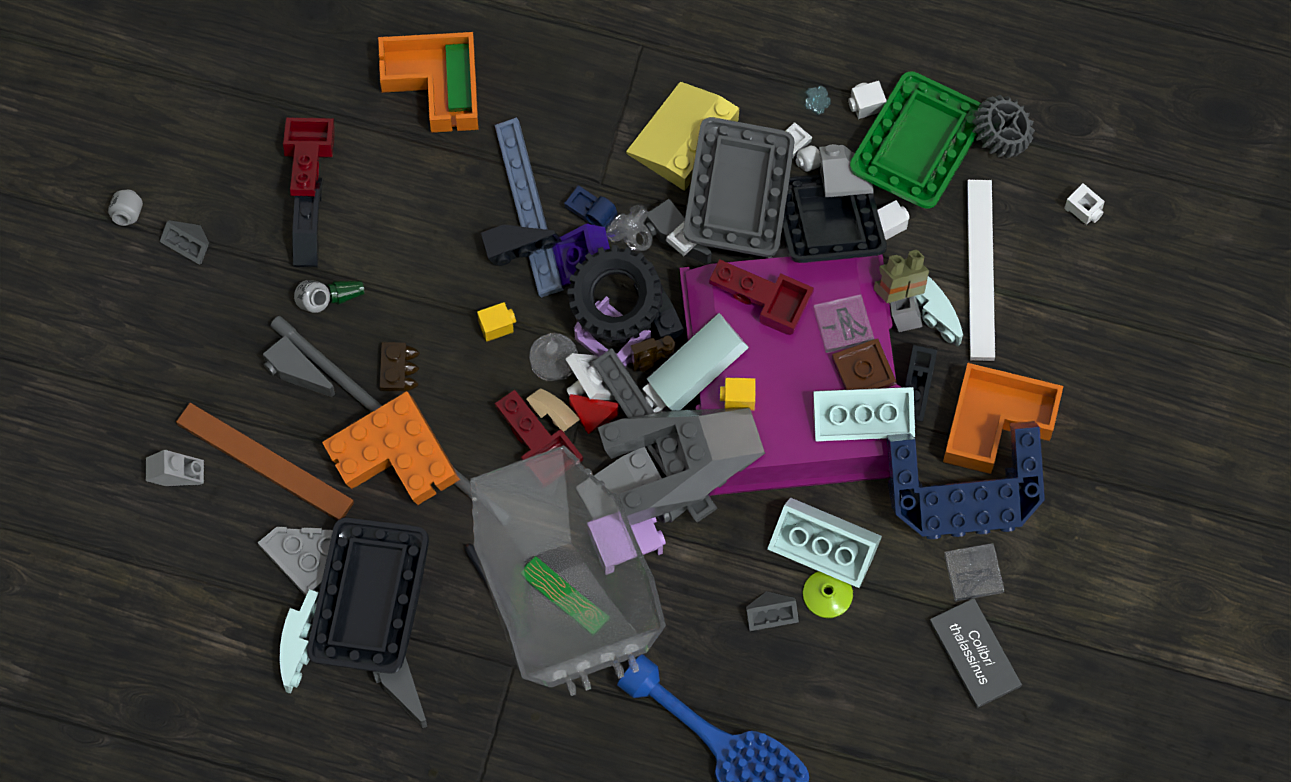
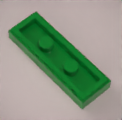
M469 43L445 45L449 112L472 111Z

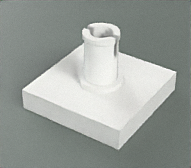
M572 353L566 358L578 379L572 386L567 388L569 396L570 394L582 396L586 393L590 399L614 401L616 398L592 363L598 358L596 355Z

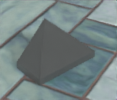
M170 220L167 221L160 239L161 243L199 265L202 264L209 245L201 225Z
M766 591L746 607L749 631L799 622L796 599L793 597Z

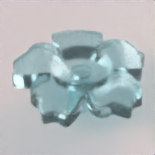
M825 87L808 88L805 92L810 98L805 99L804 106H806V109H812L817 115L823 114L824 108H828L831 104V98L825 97L828 95Z

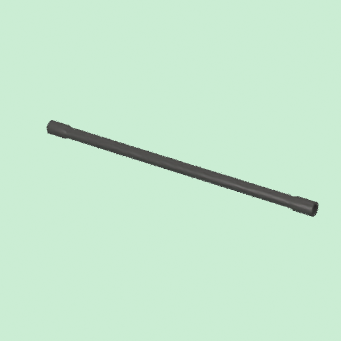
M277 316L272 321L270 326L282 337L286 336L303 354L370 412L382 406L302 337L285 319ZM454 468L460 478L454 484L485 510L488 516L501 527H504L512 516Z

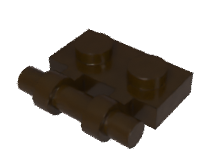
M665 336L656 341L654 338L631 345V366L633 371L650 370L657 364V360L660 359L666 362L675 354V341L672 337Z

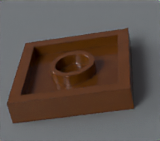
M878 338L832 354V360L845 390L878 389L896 385V379Z

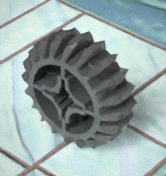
M1001 94L989 97L979 105L973 114L975 118L972 124L976 127H974L972 132L978 134L976 140L983 142L982 148H989V154L996 152L997 158L1003 155L1006 159L1018 156L1028 148L1033 140L1032 135L1035 130L1031 126L1034 121L1028 119L1030 113H1025L1023 110L1025 105L1019 106L1017 99L1011 101L1009 96L1003 98Z

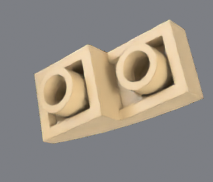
M541 388L527 398L531 408L541 418L549 414L553 423L563 432L580 420L564 402Z

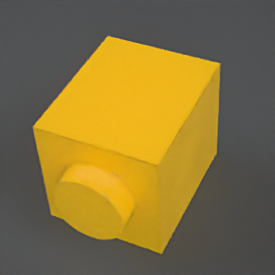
M505 302L477 311L478 322L486 342L514 332L513 323H516V319L512 309L507 310Z
M755 378L725 379V386H720V401H725V409L750 408L754 411Z

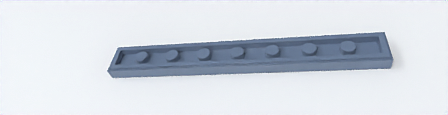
M516 117L495 125L520 225L521 227L548 230L520 122ZM553 248L540 249L533 252L529 259L539 296L542 298L564 290Z

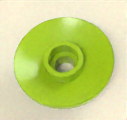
M818 571L806 581L803 589V599L805 605L813 614L822 618H835L845 613L850 607L853 599V590L851 584ZM831 588L833 593L830 595L825 594L824 589Z

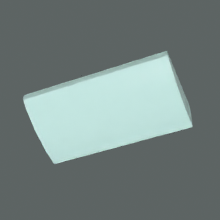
M718 313L649 376L647 380L669 409L672 411L681 410L749 347L724 317Z

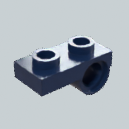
M579 185L564 203L565 208L591 225L605 227V230L617 216L616 207L611 201L602 196L597 198Z

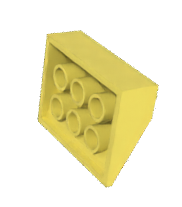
M680 82L628 148L626 154L685 191L691 183L702 121L708 117H715L738 122L739 107L717 94Z

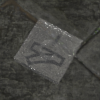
M861 294L814 305L813 310L826 353L851 348L874 340Z
M994 543L944 553L955 602L1004 593Z

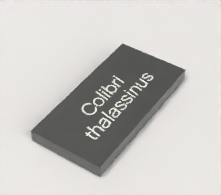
M974 598L930 619L929 622L976 708L1022 686Z

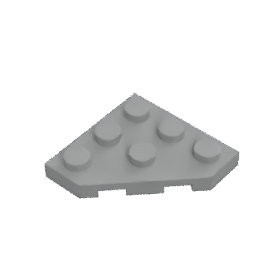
M276 527L261 539L258 545L297 588L307 596L309 589L316 591L321 587L333 530Z

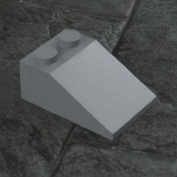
M643 447L622 456L579 485L578 488L595 520L623 510L619 497L620 493L662 478L647 450Z

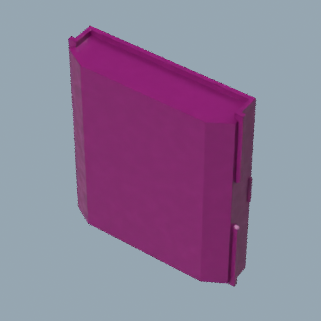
M883 255L797 263L792 261L790 257L727 262L773 283H776L781 273L814 287V292L794 333L791 335L784 334L760 323V314L764 307L755 303L751 305L741 303L733 297L732 293L709 284V279L717 263L692 270L689 267L680 268L688 341L720 313L749 347L696 395V400L699 402L696 410L725 409V401H720V386H725L726 378H755L754 411L751 410L765 451L763 456L741 472L735 473L727 479L724 485L720 488H715L709 495L890 478L887 438L815 441L813 391L845 390L832 360V354L878 338L895 377L889 329L892 328L890 304L886 303L873 290L875 282L882 278L879 266L884 265ZM846 308L855 322L868 329L864 338L854 333L855 340L845 342L836 310ZM840 312L841 317L848 324L845 312ZM850 321L852 329L862 334L864 330ZM843 323L847 339H851L850 329ZM833 325L836 326L834 331H832V329L824 331L822 330V328ZM896 384L888 388H901V386Z

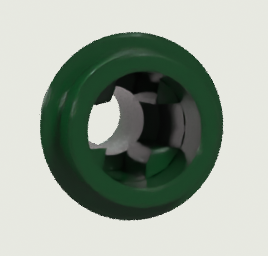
M333 281L332 284L327 285L331 304L337 303L339 305L364 295L362 281Z

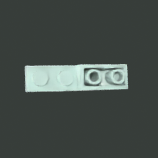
M928 276L925 293L915 296L918 305L923 306L921 317L926 325L936 328L945 341L954 343L958 347L963 337L959 319L943 291Z
M310 589L300 611L290 608L281 637V676L284 688L290 694L293 687L297 688L301 681L302 673L300 671L303 664L307 665L310 660L307 655L308 641L304 640V638L308 639L311 633L312 624L310 623L314 617L319 596L318 592Z

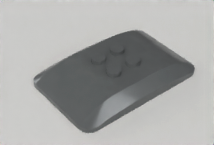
M715 117L704 119L700 125L683 228L685 239L694 244L763 257L774 256L780 246L795 144L794 137L784 130Z

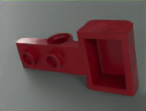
M286 117L283 141L284 156L294 157L290 186L291 196H315L316 181H318L319 157H333L334 118Z
M720 259L709 279V284L732 293L733 297L739 302L748 305L755 303L764 307L760 314V323L788 335L794 333L814 292V287L781 273L776 283H773Z
M515 390L495 403V407L510 425L516 438L529 449V452L521 456L522 465L542 489L583 461V456L565 433L560 429L551 436Z

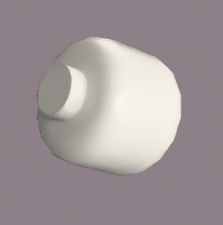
M812 145L800 149L797 152V166L806 172L819 168L820 151Z

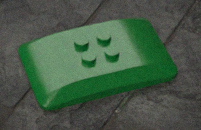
M904 73L851 159V172L857 177L922 208L934 207L977 136V133L972 132L974 127H976L972 124V121L975 118L973 114L981 103L919 73Z

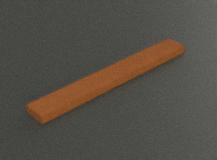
M189 403L176 421L177 425L337 521L344 518L354 504L353 499L192 403Z

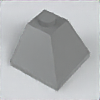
M832 144L819 147L820 173L825 197L873 193L872 183L857 177L850 170V162L855 153L844 145Z

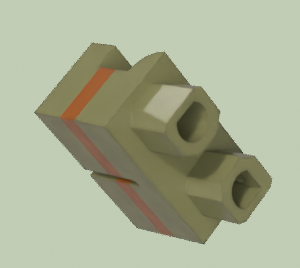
M918 250L909 251L907 259H903L898 255L890 256L888 264L879 266L882 278L875 282L873 290L886 303L924 294L929 270L923 265L924 256Z

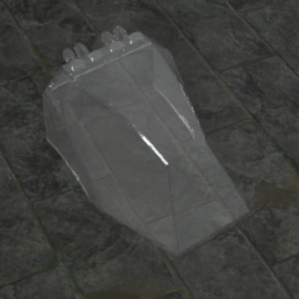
M565 446L471 478L474 549L521 677L551 688L565 683L572 696L576 694V687L572 680L580 677L582 686L585 690H589L591 685L587 675L613 665L618 678L624 677V670L620 662L628 660L633 673L638 672L639 668L635 657L648 652L666 624L654 577L642 554L618 495L607 489L602 480L599 481L594 477L592 471L580 464L579 459ZM536 556L576 589V591L552 602L528 583L524 567Z

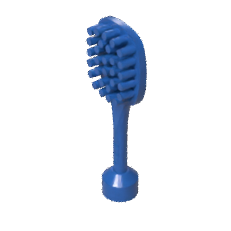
M641 654L619 680L617 686L632 698L650 695L703 740L715 756L716 768L714 774L717 782H809V773L802 761L777 740L756 731L732 735L720 730L697 715L659 684L658 666L645 655Z

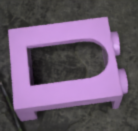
M607 296L602 301L595 303L597 309L605 315L612 317L623 316L609 304ZM577 322L574 327L576 341L597 357L608 351L607 348L593 338L591 333L585 331L580 323ZM645 329L639 333L640 337L636 339L630 337L627 344L617 353L625 367L631 362V345L651 339L650 330L647 331Z

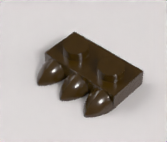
M382 342L380 391H410L418 386L414 379L405 377L419 370L417 365L406 361L417 357L420 354L418 350L407 346L406 343Z

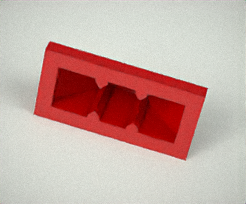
M570 394V408L580 419V423L588 434L618 416V403Z

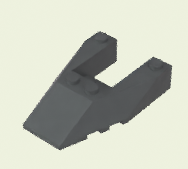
M750 408L675 410L624 418L598 427L604 449L611 459L657 443L667 477L619 494L625 517L631 525L704 500L707 494L717 487L720 488L727 482V479L738 471L741 472L765 454Z

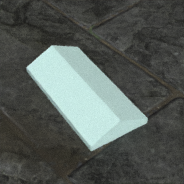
M913 387L813 391L815 441L887 438L888 435L908 433L915 437Z

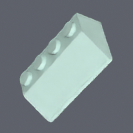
M790 498L783 507L768 550L859 588L874 558L882 536Z

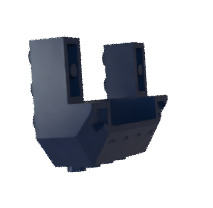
M1035 421L1010 423L1013 467L1005 468L1006 478L923 486L918 479L916 442L911 433L888 435L887 449L890 474L888 488L893 511L900 519L921 536H926L927 539H938L944 534L960 537L966 535V532L973 531L976 534H988L993 529L1010 532L1014 531L1015 527H1022L1045 500L1039 425Z

